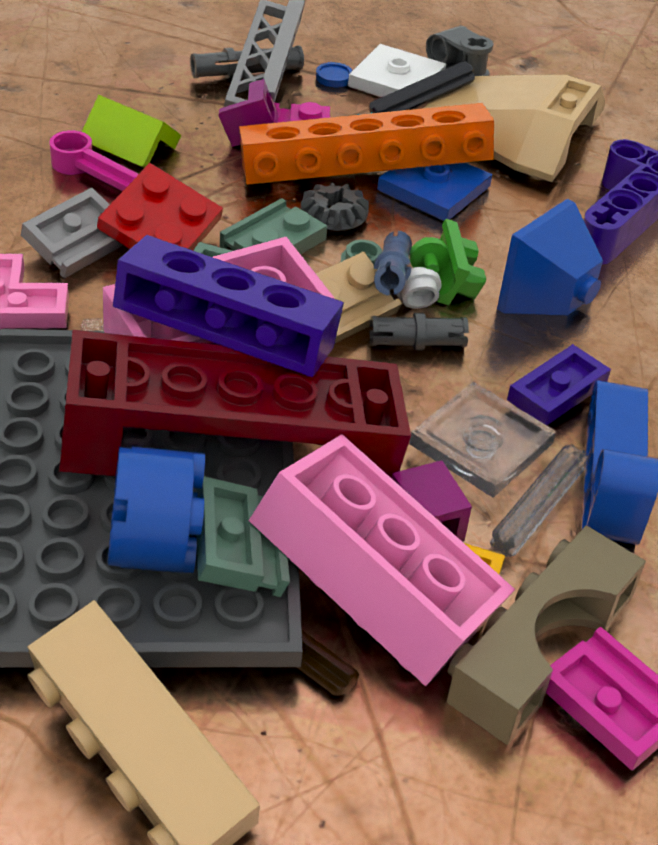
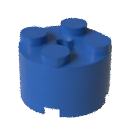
M134 446L131 448L119 447L110 528L108 566L126 569L194 573L197 538L189 537V534L201 535L204 517V498H198V493L193 492V488L202 489L205 453Z

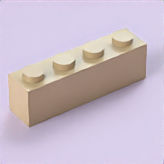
M95 600L27 646L35 668L34 671L27 675L32 686L49 708L60 702L73 721L66 725V729L82 753L88 759L97 753L102 757L113 772L105 778L106 782L123 807L128 812H131L139 806L154 826L147 832V836L153 845H233L258 824L260 811L258 801Z

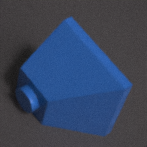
M569 199L564 200L512 234L497 310L506 314L568 316L582 304L587 305L594 300L601 287V281L598 278L603 259L575 202Z

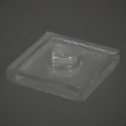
M472 382L412 430L409 444L436 462L442 460L450 471L494 498L553 444L556 431L477 383Z

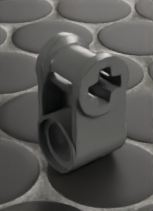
M459 25L430 35L426 41V53L429 59L446 63V69L466 61L472 65L475 76H489L490 73L487 69L488 55L492 52L494 43L489 38L480 36L465 26Z

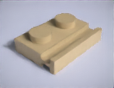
M365 252L316 273L334 298L344 302L335 343L369 327L371 316L389 317L395 314L402 305L399 298L394 300L391 294L384 295L377 290L374 283L377 269H374V264Z

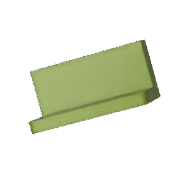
M98 95L82 132L91 137L93 147L141 168H145L150 163L159 143L175 149L181 138V134L165 122L101 95Z

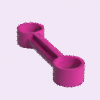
M75 130L62 131L50 138L51 165L57 172L68 175L86 172L120 191H123L138 175V173L93 151L92 139L84 132Z

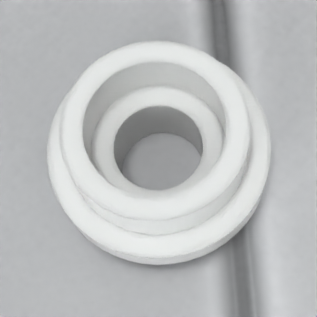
M423 267L411 268V274L405 282L403 290L397 296L406 307L412 309L428 307L439 298V291L442 286L440 276L437 272Z

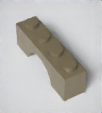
M587 525L571 542L565 539L561 540L551 553L546 569L540 575L532 572L524 580L511 607L508 610L502 606L499 607L486 623L482 633L483 637L474 646L469 643L464 644L455 654L447 671L452 676V681L446 703L503 743L509 745L542 706L553 672L552 667L542 655L536 638L548 630L562 626H584L593 629L602 627L605 630L632 599L646 561Z

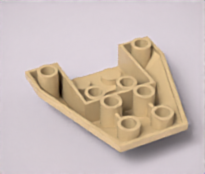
M564 74L475 76V80L472 83L428 102L424 108L483 103L494 119V159L513 170L528 174L533 179L553 182L566 163L572 134L579 125L592 127L604 110L605 99L601 85Z

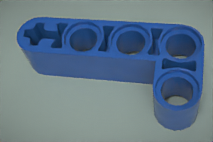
M596 380L588 411L582 529L587 525L612 541L639 545L658 493V458L648 457V389Z

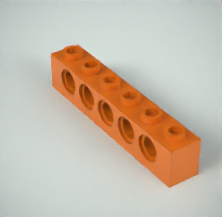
M483 103L239 126L242 165L247 185L493 160L494 119Z

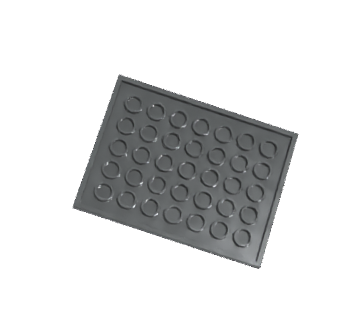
M0 329V667H34L27 646L93 600L98 603L148 667H301L303 650L299 568L289 558L290 583L281 597L272 596V589L258 587L256 592L199 581L197 549L194 573L126 569L108 566L116 476L59 472L73 330ZM91 331V332L104 333V331ZM123 426L121 447L131 448L134 446L205 453V477L257 488L258 495L263 497L278 473L294 463L293 442L149 430ZM189 534V537L196 538V535Z

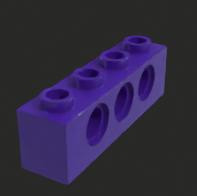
M149 235L143 237L118 259L113 307L310 377L315 375L334 348L344 305L342 301Z

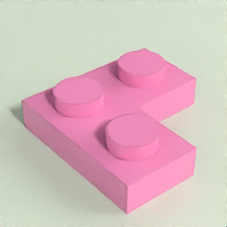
M0 254V329L36 328L45 330L50 328H66L69 304L68 283H23L25 270L23 254Z

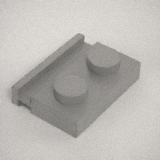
M93 188L22 223L21 236L50 265L55 264L60 269V275L64 279L123 246L120 242L97 229L98 217L110 204Z

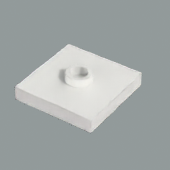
M379 44L349 74L348 86L383 97L446 69V63Z

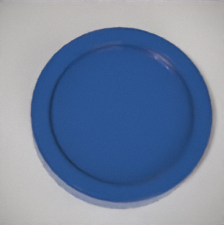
M323 63L316 68V80L324 86L344 87L348 85L349 74L352 72V69L342 63Z

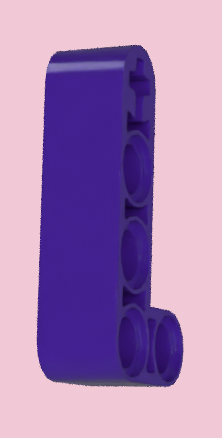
M616 140L610 145L602 177V184L610 191L586 211L583 219L603 259L602 265L613 261L658 220V151L632 140Z

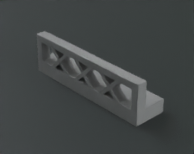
M260 0L226 95L224 107L245 101V99L236 97V94L249 90V83L261 79L265 80L272 100L275 103L301 22L306 0H289L287 6L268 0ZM267 14L283 20L282 23L270 26L263 16ZM268 38L274 47L262 51L256 42ZM260 63L265 73L253 76L247 67Z

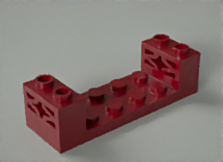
M82 330L72 331L59 472L116 476L123 426L325 445L342 434L389 477L392 478V473L400 471L411 438V432L397 364L327 356L315 375L310 377L222 345Z

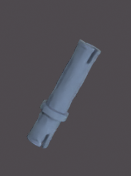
M394 231L386 236L383 251L377 256L374 263V269H378L375 272L374 283L377 290L384 295H390V289H394V295L402 291L405 282L411 274V266L407 267V265L411 263L409 253L412 241L402 231H398L397 236H394Z

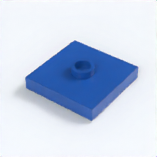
M466 162L388 170L379 177L377 190L444 221L445 219L450 220L488 189L491 185L492 174Z

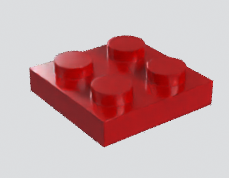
M149 163L98 217L97 229L129 249L143 237L149 235L194 250L197 244L221 220L223 207Z

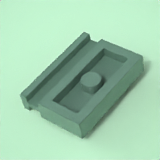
M281 198L220 232V247L224 249L230 247L235 251L287 237L301 255L326 240L327 225L298 207L288 208L286 200Z
M204 476L202 489L196 488L195 490L198 493V498H204L201 535H196L198 580L256 592L258 587L272 589V596L281 597L290 583L288 557L248 521L263 496L258 495L257 488Z

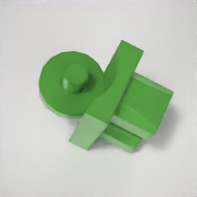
M445 219L442 224L443 232L441 238H422L411 247L409 256L413 268L423 267L439 274L442 286L437 302L449 306L456 294L475 299L486 282V275L484 269L473 266L479 252L477 243L462 238L458 223Z

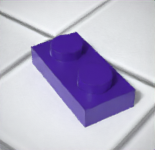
M572 344L510 385L507 401L546 427L590 396L596 380L608 382L611 369Z

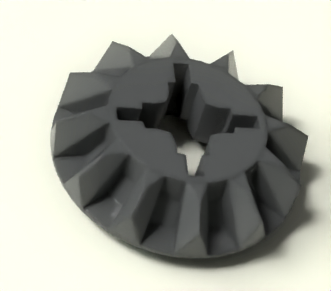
M331 182L329 186L325 187L316 184L313 190L305 191L301 201V210L326 224L327 230H348L361 225L367 219L369 201L363 198L362 191L350 190L349 184L336 186Z

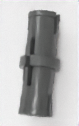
M413 313L412 318L371 316L370 327H373V330L369 331L370 345L373 347L377 345L413 346V350L424 351L425 346L466 347L468 343V337L464 336V333H469L467 317L426 318L424 313Z

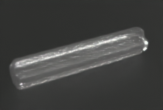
M569 444L559 451L492 531L493 538L490 540V545L494 551H500L505 557L515 556L586 469L585 463L588 460V455L585 450H578L574 444Z

